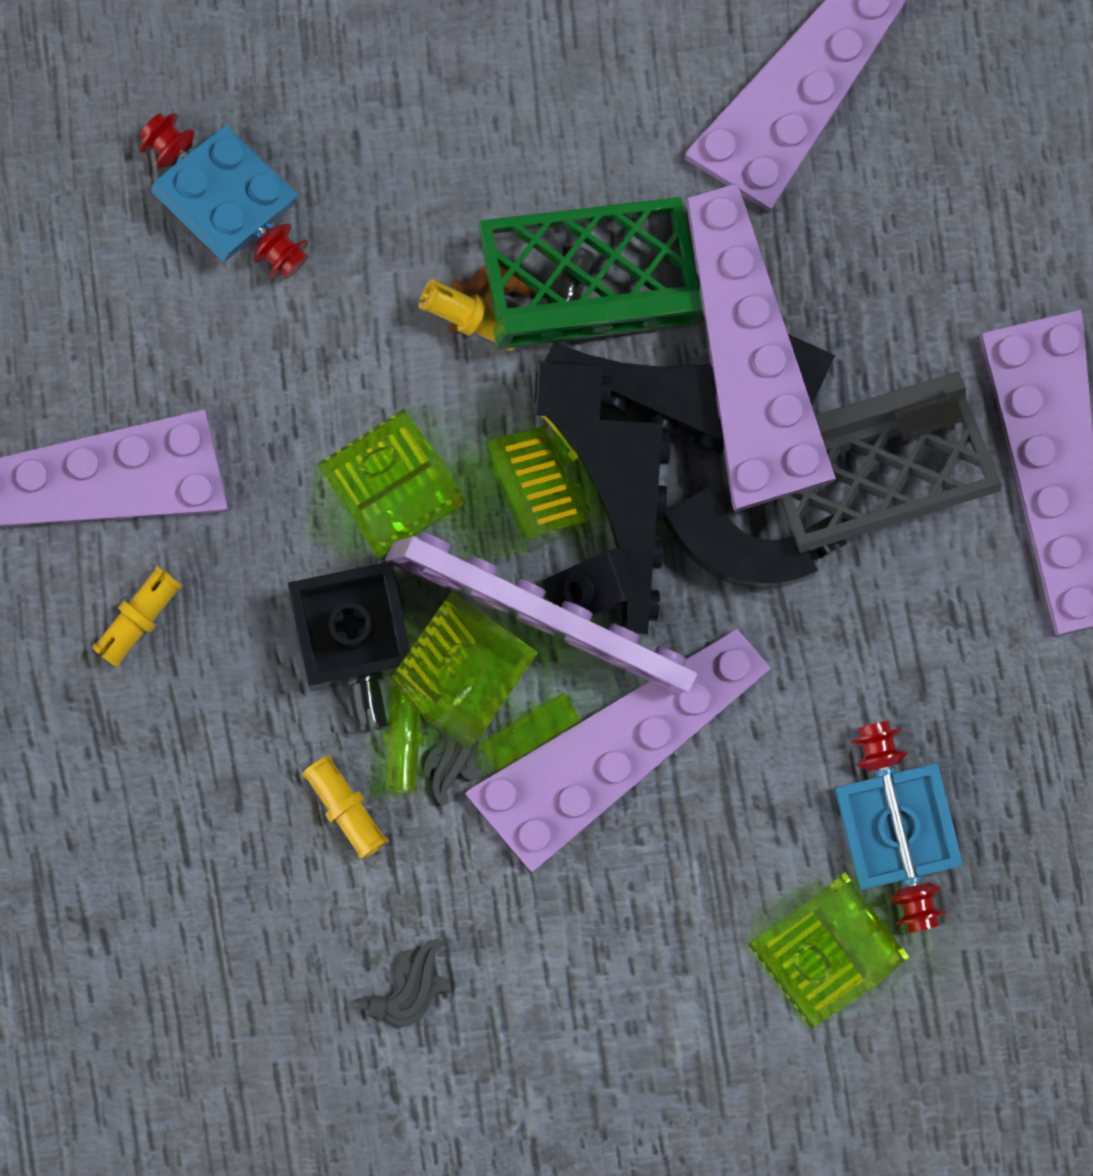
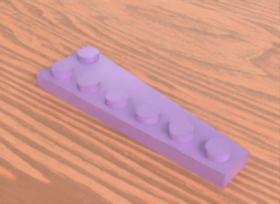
M825 0L686 152L684 159L726 186L738 183L742 196L770 213L907 0Z
M738 183L689 197L686 204L696 270L700 282L703 316H705L709 356L711 367H713L717 409L721 420L724 455L734 512L834 482L836 478Z
M1081 310L984 332L979 336L1056 636L1093 628V427L1083 316Z
M205 409L0 457V527L4 528L30 526L31 524L60 522L65 524L90 520L134 519V517H168L230 511L209 419Z
M421 533L420 537L412 535L409 538L393 542L385 559L386 562L392 561L393 565L443 588L448 586L461 590L465 586L472 590L470 596L474 598V602L492 610L494 608L508 613L511 608L519 612L517 619L521 623L551 635H555L556 631H559L566 635L564 641L567 644L674 693L690 692L698 674L684 667L686 658L672 650L657 646L655 652L638 645L637 642L640 636L624 627L610 624L607 630L590 622L593 614L576 604L564 601L562 607H559L543 599L546 591L533 583L517 578L513 585L497 577L498 568L485 560L469 556L466 562L449 554L451 545L427 533Z
M738 629L686 659L683 666L698 673L690 692L674 693L649 681L475 785L465 795L533 873L771 669Z

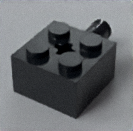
M392 561L287 582L309 688L312 691L338 685L348 688L356 733L371 731L367 715L368 709H371L376 730L389 727L379 681L384 679L383 676L401 673L403 669L405 671L413 670L408 663L412 659ZM349 614H354L358 622L366 621V627L358 629V637L355 639H349L345 632H338V627L345 625V616Z

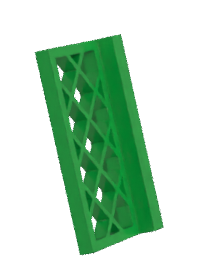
M681 197L480 220L478 224L496 321L493 332L497 350L697 325L703 317L698 279ZM670 213L674 234L666 245L641 228V225L649 215ZM641 216L636 223L629 219ZM612 220L629 232L615 251L591 234V231L599 221ZM590 222L586 229L578 225L580 223ZM562 226L579 238L565 257L541 240V237L549 227ZM540 228L536 235L528 231L530 229ZM512 232L528 245L515 263H513L496 250L493 234ZM633 236L658 253L646 272L620 255ZM583 242L608 259L595 279L570 261ZM674 242H676L678 254L670 249ZM533 248L558 265L545 284H542L520 268V265ZM663 257L681 270L684 287L667 289L650 277ZM613 263L638 281L629 294L617 295L600 283ZM499 266L507 271L503 279H501ZM563 270L588 287L579 300L566 301L549 289ZM512 276L538 293L529 306L507 308L503 288ZM643 285L651 290L638 292ZM593 291L601 296L588 299ZM542 298H545L547 301L550 302L548 304L537 305Z

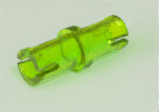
M392 685L388 687V732L382 733V744L387 746L384 792L406 794V791H408V793L414 794L418 792V787H416L418 747L424 746V735L419 733L421 698L411 685H400V688Z

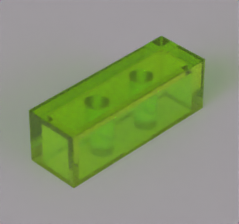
M562 693L481 742L480 746L495 771L499 772L581 722V719L565 693Z

